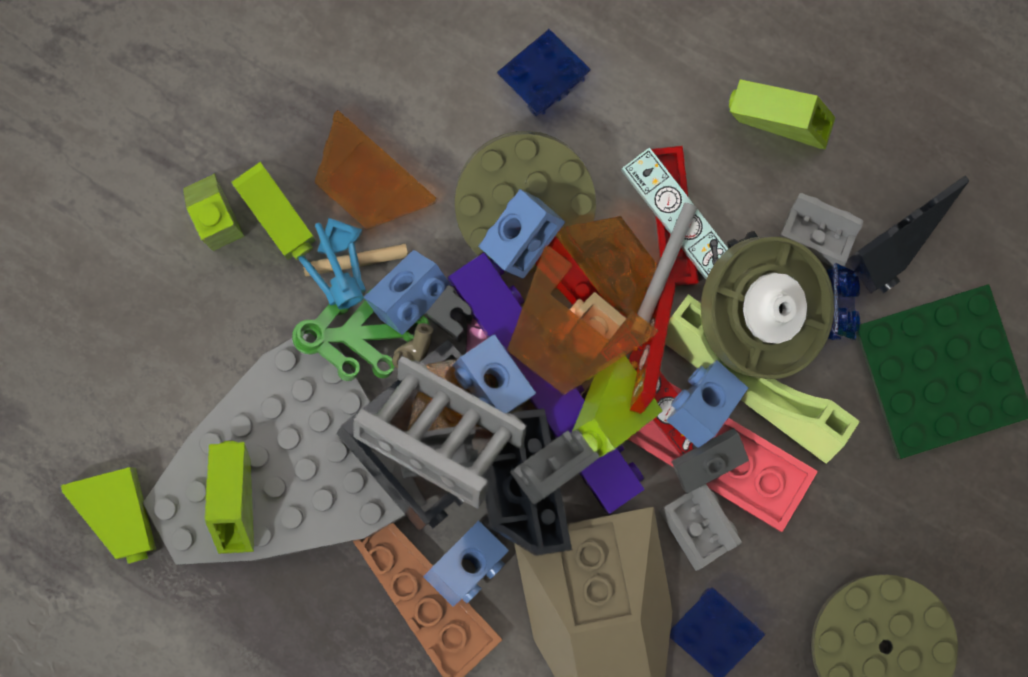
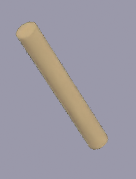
M406 244L357 253L359 267L403 259L408 255ZM350 254L336 257L342 270L351 268ZM328 259L310 262L319 274L334 272ZM303 266L305 276H310V274L306 271L305 267Z

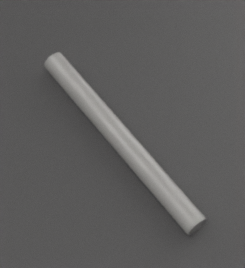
M684 203L631 328V331L641 336L645 334L697 210V207L693 204Z

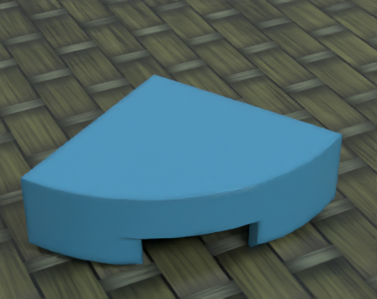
M330 218L325 228V233L335 254L349 249V243L355 244L363 232L360 228ZM320 242L318 252L326 254Z

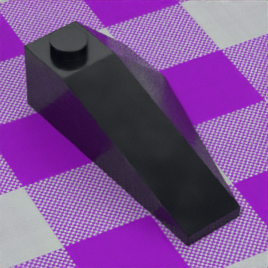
M966 175L847 259V262L870 294L879 288L884 294L901 282L897 275L908 267L969 182Z

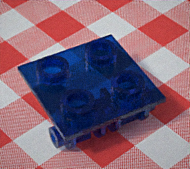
M548 29L498 70L497 74L528 104L527 108L536 117L540 113L544 115L546 113L545 110L553 105L555 100L560 102L563 93L565 95L570 93L568 89L571 90L580 81L584 82L586 80L584 76L591 69Z
M834 263V269L826 270L834 295V316L827 340H841V337L853 341L856 340L855 332H859L861 324L859 311H855V297H859L860 281L859 277L855 276V271Z
M713 587L707 588L694 606L670 630V638L714 677H725L766 635Z

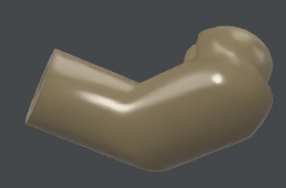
M425 323L418 324L413 340L395 350L392 358L395 368L398 369V360L401 356L411 361L419 362L427 356L433 334V328Z

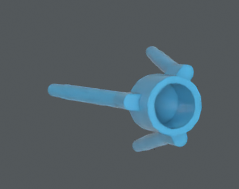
M316 223L315 228L336 276L330 281L332 286H328L304 255L299 257V261L324 292L330 305L336 304L338 309L350 308L364 299L362 293L366 291L361 279L355 244L351 242L348 245L353 277H351L350 273L342 272L322 224Z

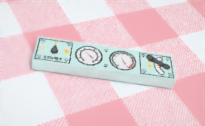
M649 147L624 166L621 171L671 234L684 203H693ZM697 209L681 248L703 277L707 279L716 261L728 248Z

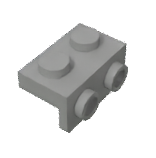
M800 193L789 211L780 237L802 244L821 262L842 270L864 221L853 216L848 211L837 209L821 202L816 197Z
M707 484L688 494H683L659 510L695 571L705 567L727 551L742 544L735 525L728 520L719 505L716 494L709 489Z

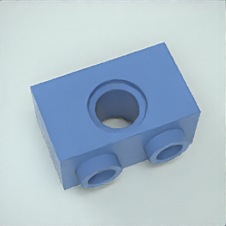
M520 189L516 196L508 202L507 208L497 222L487 231L486 237L478 247L504 271L524 279L565 221L539 198Z
M413 250L368 292L364 299L381 321L403 335L430 309L447 286H451V284L436 263Z
M495 334L465 353L453 364L455 377L463 388H469L475 397L503 413L512 412L536 394ZM484 374L495 376L498 381V388L494 389L487 386L484 381Z
M718 360L706 369L701 365L688 379V382L691 384L690 388L682 390L671 403L674 410L667 418V421L697 448L716 436L748 390V387Z
M478 520L423 577L453 607L461 599L468 603L482 589L477 583L485 575L491 579L505 565L501 558L509 550ZM461 560H470L475 566V573L466 572L462 567Z

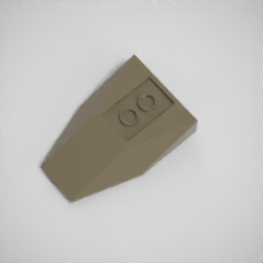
M654 507L567 524L572 546L571 551L535 556L515 544L533 639L555 677H665L673 610Z

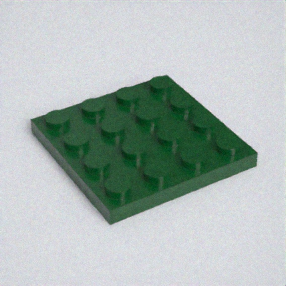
M989 284L854 327L898 460L1028 419V398Z

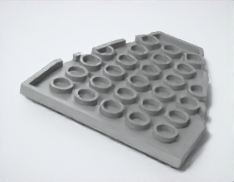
M305 334L303 336L304 340L308 343L316 341L315 336L312 334ZM292 338L263 354L187 437L143 502L176 565L258 561L298 553L304 550L362 540L406 516L336 434L342 424L370 403L357 377L352 381L342 380L338 376L337 368L319 353L308 355L298 351L292 342ZM330 343L341 354H343L338 343ZM349 364L342 366L345 373H354ZM228 440L245 442L251 459L254 552L218 554L205 523L209 444H220ZM370 447L420 507L426 505L427 502L414 478L403 479L401 464Z

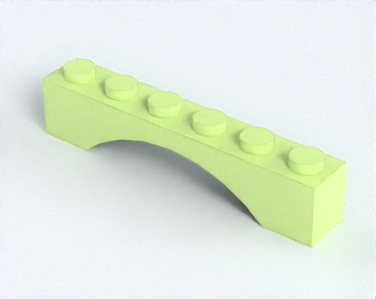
M688 294L670 318L665 341L668 347L697 368L702 365L706 369L718 360L748 387V390L741 398L742 402L827 464L845 446L859 424V420L832 400L799 392L780 383L776 379L749 377L730 369L711 349L702 325L701 303Z

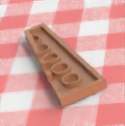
M394 523L366 539L353 541L442 677H465L503 640L469 603L461 599L453 607L423 577L433 565Z

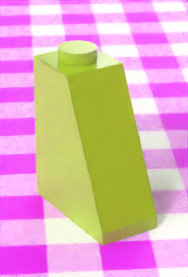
M740 79L737 90H733L729 99V112L740 123L826 150L836 117L817 95Z
M261 162L231 182L287 260L292 257L298 260L299 257L305 256L313 249L311 244L316 239Z
M215 173L183 188L186 209L201 240L212 251L245 237Z
M624 353L619 354L597 369L573 431L578 430L591 449L597 452L599 457L617 448L663 412L654 398L642 414L630 410L637 372Z
M228 440L220 444H209L205 523L218 554L254 552L251 459L245 442Z
M128 467L61 485L62 493L115 559L126 558L127 564L148 559L147 552L156 550L147 510L143 505L144 498L136 468Z

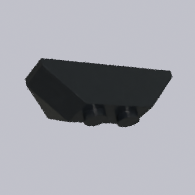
M545 408L513 412L511 414L518 417L526 425L524 444L521 448H518L507 441L483 475L484 479L488 481L485 502L490 528L535 556L571 551L572 546L560 487L533 505L511 474L513 469L551 443Z

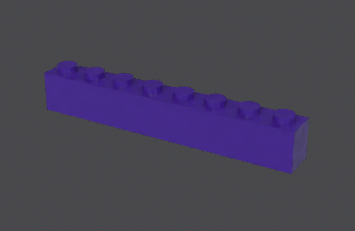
M482 253L449 275L447 279L459 297L469 305L471 315L486 337L489 338L495 334L536 392L529 400L535 409L545 408L548 428L555 439L566 431L572 433L585 401L580 394L585 390L573 373L569 376L560 365L565 360L555 345L547 346L541 337V334L545 331L534 315L530 317L526 315L521 307L525 301L514 285L509 288L501 278L505 274L504 270L494 260L488 259L485 253ZM622 444L579 472L605 513L608 514L645 490L640 483L644 480V477L634 462L627 464L620 452L625 450Z

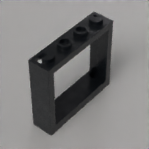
M448 339L420 362L432 373L441 366H444L457 381L453 364L462 355ZM397 380L362 409L371 414H378L402 381ZM463 388L464 391H466V392H468L469 394L473 395V394L471 393V391L469 390V388H467V389ZM359 412L342 424L336 433L419 531L426 525L434 529L449 516L445 509L454 502L459 507L465 502L448 492L424 512L370 447L354 437V418Z

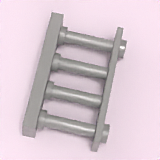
M401 356L398 360V380L402 382L378 414H371L364 409L360 410L354 418V437L478 509L486 498L488 481L484 479L483 475L507 441L518 448L522 447L525 439L526 425L515 415L501 412L432 373L423 363L411 361ZM414 389L432 398L409 431L402 432L390 425L389 422ZM446 406L462 415L463 418L442 447L433 450L421 443L420 440ZM478 424L492 432L494 436L471 467L465 468L454 462L452 457L473 427Z

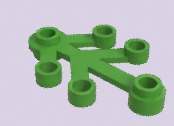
M365 299L342 327L328 328L338 314H345L350 309H338L336 304H329L315 320H303L295 326L292 333V342L295 348L308 355L319 353L337 368L338 376L345 381H352L357 377L360 365L356 359L345 357L330 343L343 342L372 365V371L375 376L387 378L392 374L395 367L392 363V358L388 355H382L366 341L403 338L409 342L414 338V335H411L408 330L401 335L387 324L362 326L374 313ZM423 315L412 326L416 327L421 323L430 324ZM305 334H312L315 336L316 341L308 343L304 340L303 336ZM385 362L389 365L390 369L388 371H381L377 364ZM346 364L352 365L355 372L347 374L343 371L342 366Z

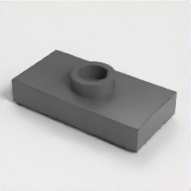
M732 428L706 442L701 447L695 448L671 462L682 488L688 494L748 462L749 458L739 433Z

